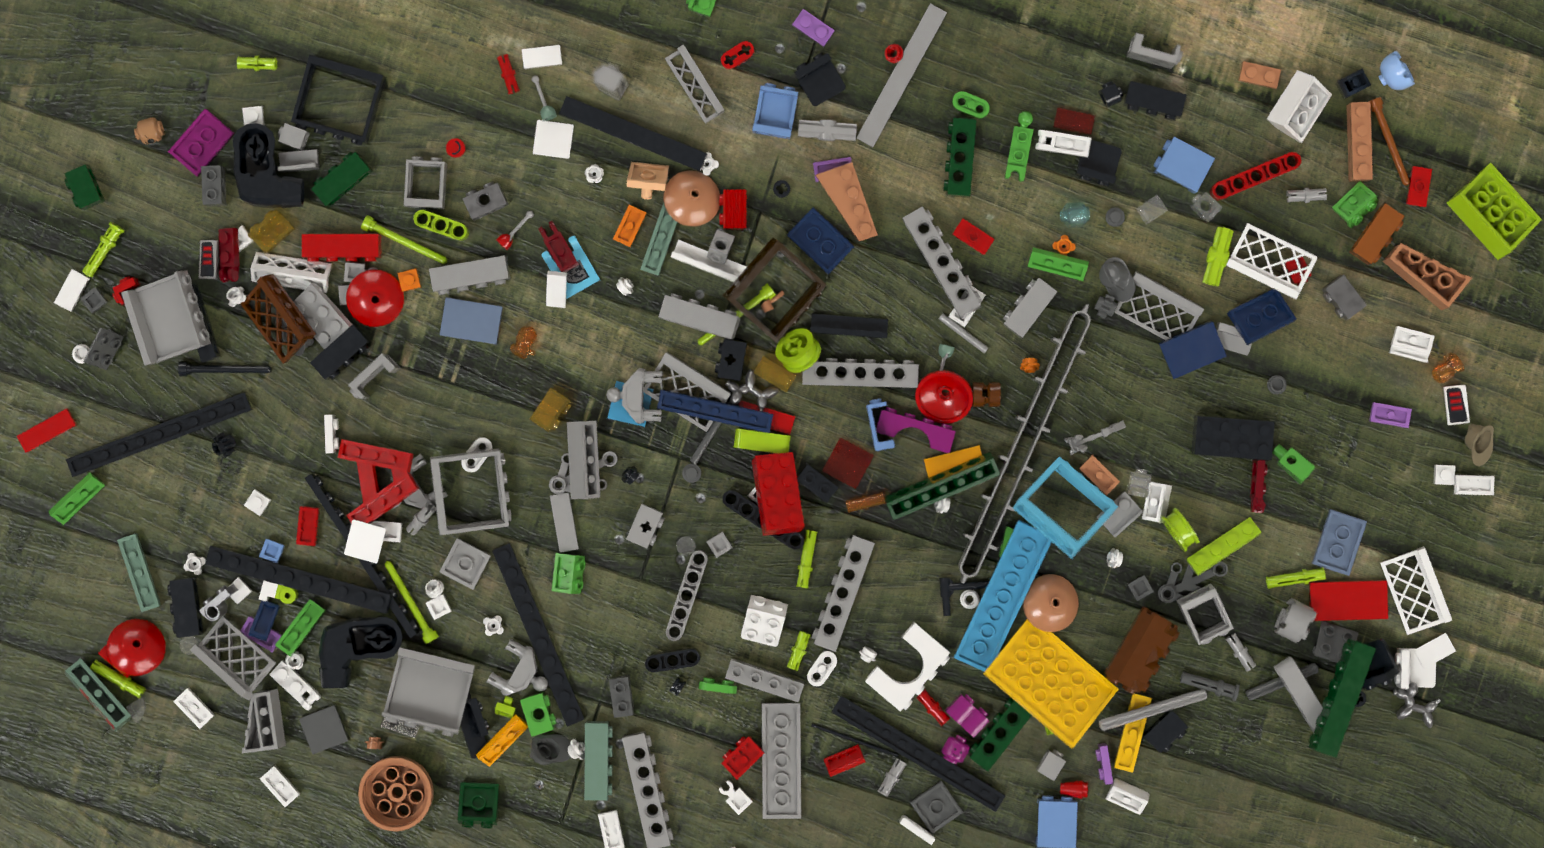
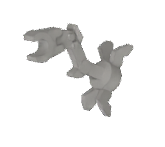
M1124 420L1105 429H1101L1099 433L1087 436V438L1078 434L1075 437L1064 438L1066 443H1069L1071 447L1070 455H1073L1076 452H1085L1087 450V445L1083 443L1092 441L1100 436L1106 437L1113 432L1126 428Z

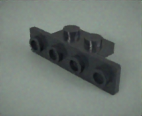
M469 692L460 727L470 757L474 759L477 758L476 754L487 744L484 736L488 735L489 725L487 720L483 719L481 702L477 701V698H471Z

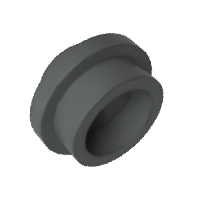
M1111 208L1107 211L1105 219L1110 226L1118 227L1124 222L1125 215L1121 209Z
M1279 375L1270 377L1267 382V388L1272 394L1283 393L1287 386L1286 380Z
M688 464L683 468L682 476L689 483L697 482L701 477V469L696 464Z

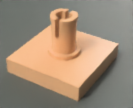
M631 162L627 187L641 188V198L651 199L653 190L665 191L669 166Z

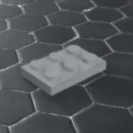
M315 282L311 283L294 301V304L315 331L316 335L314 338L324 349L352 326L351 322Z

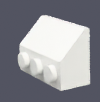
M1297 70L1275 107L1270 112L1267 120L1283 133L1302 143L1332 94L1314 76Z

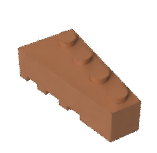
M852 162L815 175L858 242L878 235Z

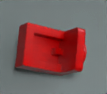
M125 277L119 281V285L112 288L114 291L112 295L117 303L125 306L121 293L140 286L137 278Z

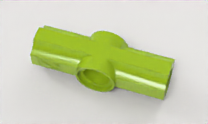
M1217 227L1213 244L1210 246L1207 254V266L1202 283L1216 287L1219 286L1223 269L1228 262L1230 254L1228 250L1233 230Z

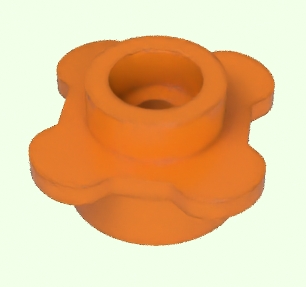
M1062 235L1061 239L1052 245L1054 250L1065 256L1070 251L1075 250V244L1071 243L1067 235Z
M1025 358L1022 360L1020 370H1024L1026 373H1034L1036 370H1039L1040 364L1035 358Z

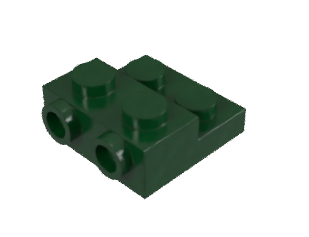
M460 783L457 820L459 824H462V827L472 828L473 824H480L481 828L491 829L493 825H497L499 784Z

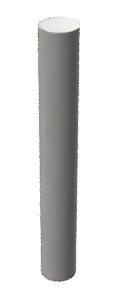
M944 313L939 317L941 322L982 353H985L989 348Z

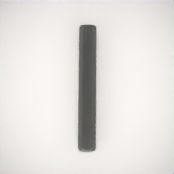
M1316 663L1299 669L1304 678L1319 672ZM1280 677L1247 690L1246 695L1249 700H1254L1285 686Z

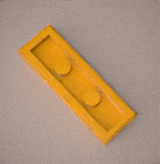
M980 445L924 459L928 478L981 456Z
M515 714L476 754L477 758L490 767L528 728L527 722Z

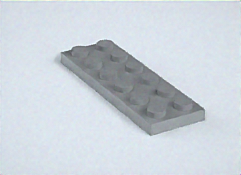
M762 703V750L765 752L762 755L763 819H801L800 703Z

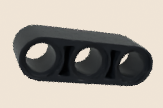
M696 648L655 653L647 657L645 667L650 672L692 667L699 663L701 654ZM694 652L697 655V660L694 662L688 661L687 654ZM670 655H675L678 658L676 665H671L668 662ZM656 658L659 661V666L652 668L649 665L650 659Z

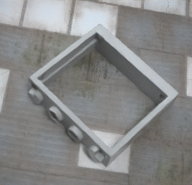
M499 448L430 457L440 535L509 526L508 521H512L511 510H507L506 502H510L509 492L505 491L504 483H507L506 472L502 471L505 459L504 453H500ZM494 456L501 519L447 526L439 463Z

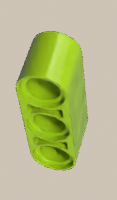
M419 210L414 214V223L423 229L457 241H463L469 236V229L460 222L426 210ZM422 214L428 216V221L425 224L419 223V217ZM443 220L446 222V227L444 230L439 231L437 223ZM458 227H463L464 234L461 237H456L455 230Z
M736 428L733 447L770 453L789 452L791 436Z

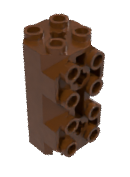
M1142 606L1104 671L1107 674L1105 678L1116 685L1119 682L1122 683V688L1133 695L1135 692L1140 693L1141 690L1146 692L1151 683L1149 682L1152 674L1156 675L1160 668V665L1157 664L1160 657L1165 659L1170 651L1168 646L1171 641L1175 642L1179 636L1178 626Z

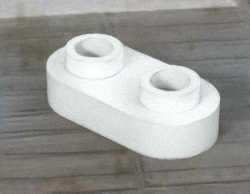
M479 437L473 442L467 452L482 451L479 449L481 443L486 445L483 450L492 449V444L488 438ZM487 457L474 458V464L472 465L467 463L469 459L461 460V464L465 471L475 472Z
M823 651L818 656L807 674L808 682L811 685L821 686L827 680L837 664V657L833 652ZM825 657L831 658V662L829 664H826L824 662ZM819 673L821 676L819 679H814L813 674Z

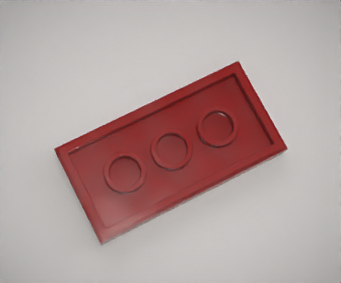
M1387 580L1309 582L1310 607L1313 608V611L1317 612L1314 621L1388 619Z

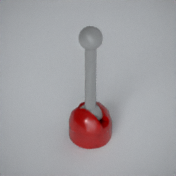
M527 211L524 219L510 234H502L496 241L504 249L508 250L513 243L512 236L529 218L534 216V213Z

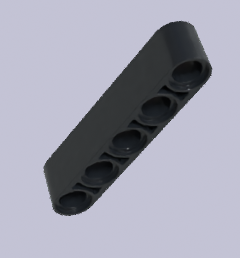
M735 490L726 491L722 497L724 505L762 529L761 524L758 522V517L760 516L758 505ZM733 493L736 495L737 500L734 504H729L726 501L727 494ZM744 504L752 506L753 511L751 514L746 515L742 512ZM799 532L786 533L780 536L771 535L793 550L800 549L804 544L803 535ZM794 535L799 536L801 539V543L798 546H793L790 543V538Z

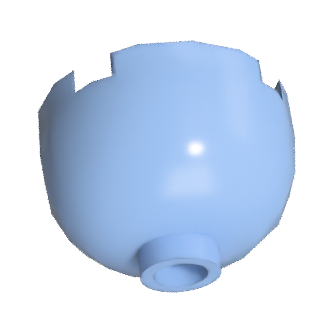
M1397 51L1390 53L1381 62V75H1379V79L1384 86L1388 85L1394 90H1404L1414 85L1415 82L1406 63L1399 60L1402 57Z

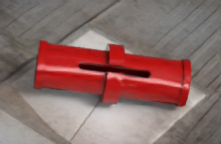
M505 54L503 55L505 63L502 56L497 57L502 71L501 78L504 79L508 95L513 94L511 86H513L515 93L519 92L520 89L509 55Z
M923 690L916 697L927 709L926 712L931 714L940 726H943L950 719L939 706L940 703L936 702L926 690Z

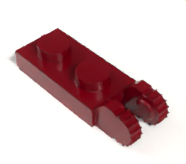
M550 221L548 223L554 235L548 237L543 227L538 229L560 271L567 272L578 266L579 263L562 233L558 231L554 222Z
M218 229L221 267L219 270L220 281L223 283L229 280L236 282L239 278L240 266L238 229Z

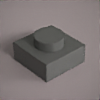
M94 287L80 298L91 314L96 313L108 303L97 287Z
M1145 575L1127 584L1136 601L1154 592Z

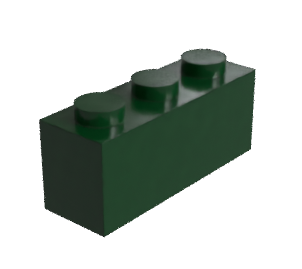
M350 152L343 158L344 162L339 166L336 164L331 167L326 177H320L313 183L312 191L326 207H331L373 172L358 153L354 152L352 154Z

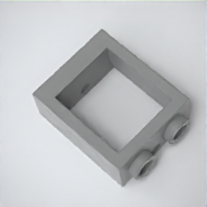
M412 157V160H406L405 207L445 209L447 163L442 162V158H431V161H424L423 157ZM414 166L440 168L439 200L412 198Z
M1208 584L1176 600L1198 645L1208 644L1213 638L1224 636L1229 633V630L1233 629L1219 595L1212 584ZM1213 599L1222 622L1198 633L1187 610Z

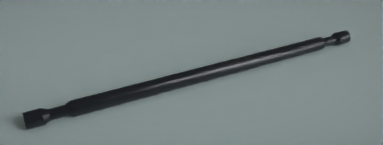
M814 723L811 724V727L883 753L891 754L895 757L899 755L828 728L817 726Z

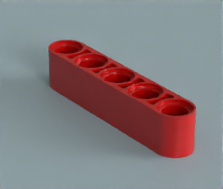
M1290 152L1222 180L1211 187L1210 195L1215 200H1223L1288 173L1300 166L1301 157L1296 152ZM1288 157L1295 159L1293 167L1287 164ZM1270 164L1277 166L1278 171L1276 174H1272L1269 171ZM1253 171L1259 173V181H1254L1251 178ZM1234 179L1241 180L1242 187L1240 189L1234 187ZM1217 186L1223 187V196L1216 194L1215 189Z

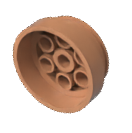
M402 756L387 757L371 766L364 774L358 792L360 807L366 818L375 826L388 831H402L418 824L430 810L434 796L432 780L425 768L415 760ZM389 769L396 770V778H391L388 775ZM407 773H413L416 776V781H408ZM376 783L383 784V792H378L376 790ZM395 787H400L403 790L402 796L395 795ZM413 791L421 793V800L413 798ZM382 801H387L390 804L389 810H384L381 807ZM401 805H405L408 807V814H402L400 812Z

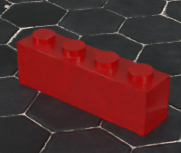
M302 234V257L307 258V262H319V258H326L327 262H338V258H345L346 262H357V258H365L366 262H376V258H381V235Z

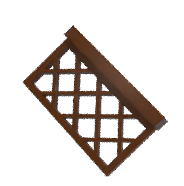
M274 274L261 276L257 280V286L249 293L246 300L241 303V306L284 364L292 358L307 340L312 339L316 333ZM261 289L265 292V294H266V299L261 298V296H260V290H261ZM251 300H255V310H252L249 305ZM261 302H266V312L261 311ZM271 303L276 308V314L271 313ZM261 315H266V325L262 324ZM271 316L276 317V327L271 326ZM282 318L287 323V329L282 328ZM271 330L277 331V340L272 338ZM282 332H287V342L282 341ZM293 333L299 340L297 343H293ZM282 345H287L286 356L282 352Z

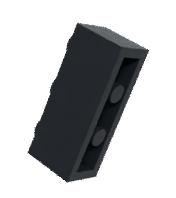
M1130 81L1123 106H1127V110L1138 112L1140 109L1146 111L1145 114L1157 116V114L1165 116L1164 119L1176 121V119L1182 117L1187 94Z
M352 325L310 363L325 380H334L340 375L341 372L339 370L341 368L350 366L355 361L354 357L358 353L362 355L369 349L368 345L371 341L356 325Z
M196 577L169 581L170 584L167 586L168 595L172 598L170 612L171 615H174L175 621L172 624L173 633L176 634L177 638L204 634L202 617L199 611L200 602Z

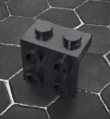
M823 52L814 56V61L807 64L804 62L796 67L797 71L794 72L795 77L814 107L834 97L846 88L832 63L830 55L828 53L823 54Z
M1091 140L1088 158L1080 157L1075 176H1079V180L1090 182V180L1098 182L1097 185L1107 188L1109 185H1114L1116 180L1115 174L1122 153L1121 148Z
M1381 638L1365 643V645L1376 648L1362 689L1371 690L1377 687V684L1381 683L1384 686L1391 683L1392 678L1400 672L1385 640Z

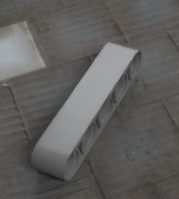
M696 550L690 557L666 629V636L672 641L679 640L684 633L708 561V556L703 550ZM698 553L704 556L702 564H697L694 561V556ZM690 572H695L698 574V580L696 582H691L688 580V574ZM684 590L691 591L692 599L684 600L682 592ZM679 608L684 609L686 617L678 618L676 610ZM671 627H678L680 635L672 636L669 632Z
M1289 656L1275 665L1274 669L1314 733L1316 719L1321 714L1323 708L1298 666Z

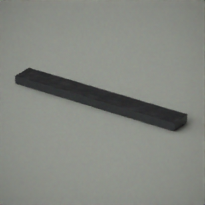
M566 96L559 112L562 116L701 172L708 155L698 149Z

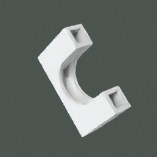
M915 622L902 635V638L918 650L922 656L923 668L919 676L909 682H899L876 666L865 679L868 685L899 711L902 709L906 710L912 704L911 698L915 694L919 695L925 688L923 684L928 679L931 681L938 673L936 669L939 665L944 666L950 659L948 656L950 652Z

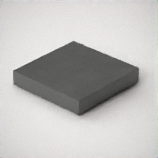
M336 704L299 718L312 754L349 741Z
M942 780L910 801L931 834L963 813Z

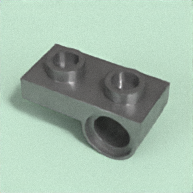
M233 584L228 588L226 586L220 588L216 592L217 596L215 598L211 596L203 602L204 607L199 610L200 613L209 621H215L225 615L228 609L225 600L238 591L236 586Z

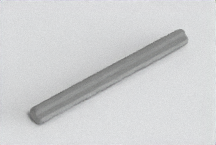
M1205 689L1189 692L1099 721V726L1103 731L1205 700L1207 699V693Z

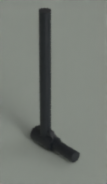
M950 577L939 578L943 616H951L950 597L954 590L986 588L990 580L965 582L963 584L961 582L953 583Z

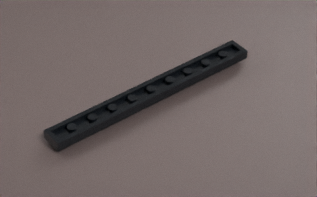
M244 392L66 459L72 477H76L252 411V407L247 393Z
M315 474L305 477V480L347 542L351 523L347 524L343 518L345 517L344 512L333 503L335 500L333 495L329 491L326 492L323 488L324 482L319 475L315 476ZM358 559L377 589L381 592L392 594L389 607L408 636L412 638L419 633L417 622L409 618L407 607L403 602L400 604L396 598L398 596L397 592L386 583L388 580L386 575L382 571L379 572L375 565L377 563Z
M511 543L492 550L566 726L568 727L584 720V714Z
M216 546L209 547L205 562L206 565L385 614L388 613L392 594Z
M840 696L831 711L994 812L997 811L1005 798V794L944 759L941 755L844 696Z

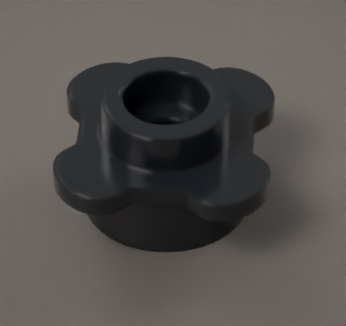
M635 466L628 467L622 473L623 477L621 480L629 485L632 484L639 476L637 468Z

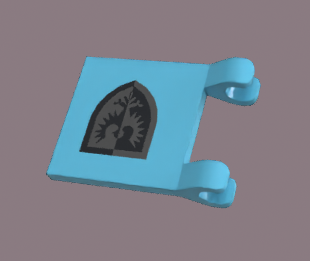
M571 236L568 241L574 249L572 253L579 265L566 272L567 299L600 280L575 236ZM549 251L543 252L542 257L549 269L561 272Z

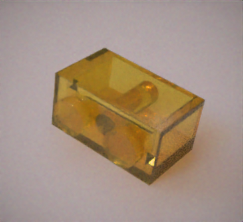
M764 356L753 372L786 393L796 378L794 374Z
M551 387L529 420L547 432L555 431L561 423L559 421L561 415H566L572 405L569 403L571 400Z

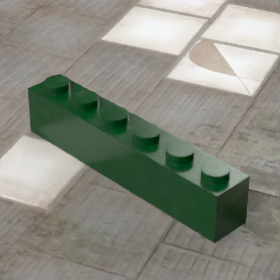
M1347 639L1342 648L1341 659L1336 664L1334 678L1329 683L1328 695L1323 700V709L1316 719L1315 731L1310 736L1309 748L1337 758L1376 648Z

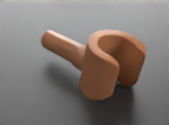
M780 291L772 299L764 301L761 304L763 312L766 313L773 310L772 303L781 298L785 293Z

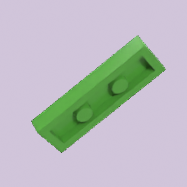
M1035 247L1032 249L1028 262V267L1081 281L1084 280L1089 265L1088 261Z
M92 473L87 474L48 511L50 516L64 525L105 486L104 483Z
M310 599L275 646L292 657L326 610Z

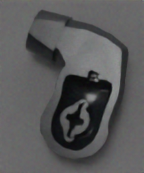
M258 123L246 124L238 129L233 137V170L240 199L244 203L255 207H303L305 197L304 180L277 176V166L274 159L275 137L273 132L265 125Z
M387 617L352 618L326 626L323 630L319 647L321 687L329 689L349 687L352 669L349 666L351 660L367 658L388 659L393 657L402 643L401 629L397 623Z

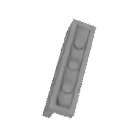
M684 44L677 48L676 52L665 58L705 124L725 112ZM681 55L684 60L683 67H674L670 60ZM684 72L693 74V84L684 83L682 80ZM694 88L703 90L704 96L702 101L694 99L692 96ZM704 104L711 105L716 112L706 118L702 112Z

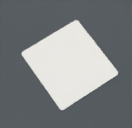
M538 120L533 154L569 159L574 125Z
M352 520L344 554L378 563L386 529Z

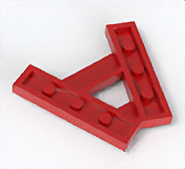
M341 439L338 458L357 462L363 499L362 505L346 515L351 524L352 520L367 524L372 523L419 489L410 474L414 454ZM375 466L392 470L393 482L380 492Z

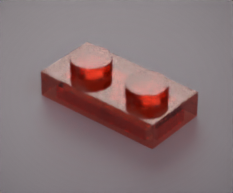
M1057 108L1053 127L1091 135L1095 115Z

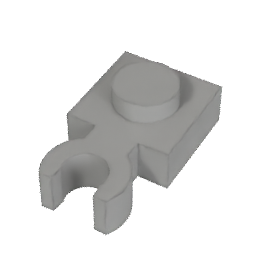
M345 262L344 281L351 282L358 274L367 271V269H364L365 264ZM370 267L368 270L378 269V268H376V267Z

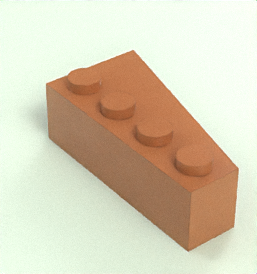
M1404 244L1395 246L1382 261L1440 310L1449 308L1472 279L1467 275L1458 273L1457 270L1451 267L1448 268L1440 264V262L1424 256L1422 253Z

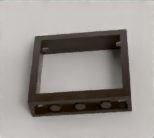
M772 237L722 296L770 339L777 343L782 336H786V331L790 326H794L798 322L799 316L803 311L805 312L811 307V302L822 294L821 291L827 284L782 243ZM780 251L813 283L772 330H769L736 299L775 254Z

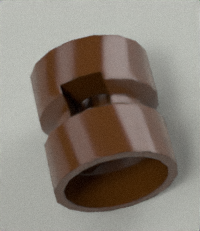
M984 382L972 383L973 407H984L985 404L989 407H1000V382H989L988 385H985ZM987 392V397L982 396V393Z

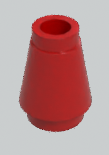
M1080 780L1061 783L1060 794L1079 799L1087 798L1088 782Z

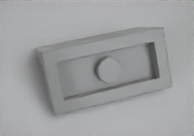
M317 149L279 153L280 167H278V171L281 173L320 169Z
M1217 323L1216 331L1223 348L1239 354L1249 355L1252 344L1247 346L1236 327Z

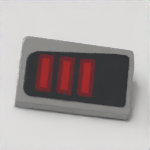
M200 240L199 279H219L218 240Z

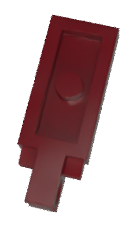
M1254 459L1252 463L1250 512L1264 513L1266 505L1263 501V495L1266 493L1264 475H1267L1268 470L1267 464H1265L1266 460Z

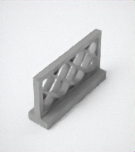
M1138 271L1134 272L1132 277L1135 284L1141 287L1143 295L1131 297L1124 302L1119 301L1115 310L1116 314L1164 340L1172 338L1171 331L1181 329L1182 333H1184L1183 328L1188 327L1186 331H1189L1194 327L1204 310L1202 306ZM1153 294L1158 296L1160 304L1149 307L1146 296ZM1144 297L1147 308L1135 311L1133 300ZM1131 301L1133 312L1125 314L1119 310L1123 303ZM1172 304L1175 306L1177 313L1165 316L1163 306ZM1161 306L1163 317L1152 320L1150 309ZM1148 310L1150 321L1143 323L1138 321L1136 313ZM1189 313L1194 316L1191 323L1182 325L1181 314ZM1178 316L1180 326L1169 329L1167 318ZM1165 320L1167 330L1158 332L1155 330L1153 322Z
M668 352L664 354L655 371H660L663 364L671 369L672 376L663 378V380L673 378L675 389L670 390L672 392L678 393L680 390L689 389L690 396H693L691 388L699 386L703 389L704 397L701 398L716 397L722 403H726L731 395L730 391ZM685 377L688 387L677 389L675 378ZM647 383L644 387V393L658 401L659 397L657 395H660V393L654 394L647 390L651 383ZM660 383L661 389L664 390L663 384ZM679 414L705 432L708 431L713 421L709 420L707 425L704 426L699 423L698 417L693 419L688 415Z
M224 616L219 619L199 645H194L190 649L192 653L234 691L247 700L253 697L254 694L252 692L276 664L274 660ZM225 623L228 625V634L220 635V628ZM240 636L241 645L233 646L232 637ZM228 637V647L220 648V638ZM216 639V649L209 650L206 644L210 640ZM252 647L254 649V657L245 658V648ZM241 649V659L233 660V650ZM228 651L229 660L221 661L220 652ZM266 659L269 662L264 669L258 670V660ZM254 660V670L246 671V661ZM241 662V672H233V663ZM254 674V681L249 686L246 683V675Z

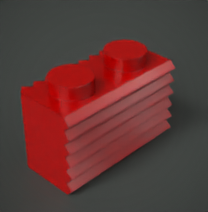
M745 189L723 190V194L719 195V204L723 206V213L719 215L720 225H723V229H747V191Z

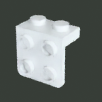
M751 595L741 637L773 647L778 646L788 604Z
M1397 648L1395 663L1400 673L1394 677L1396 687L1409 689V684L1414 682L1418 687L1433 688L1436 683V663L1424 669L1414 652L1415 648Z

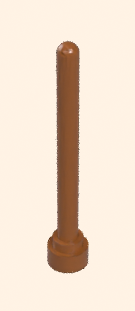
M1381 97L1368 101L1371 104L1372 112H1375L1402 184L1405 186L1409 185L1410 180L1382 111L1383 100Z

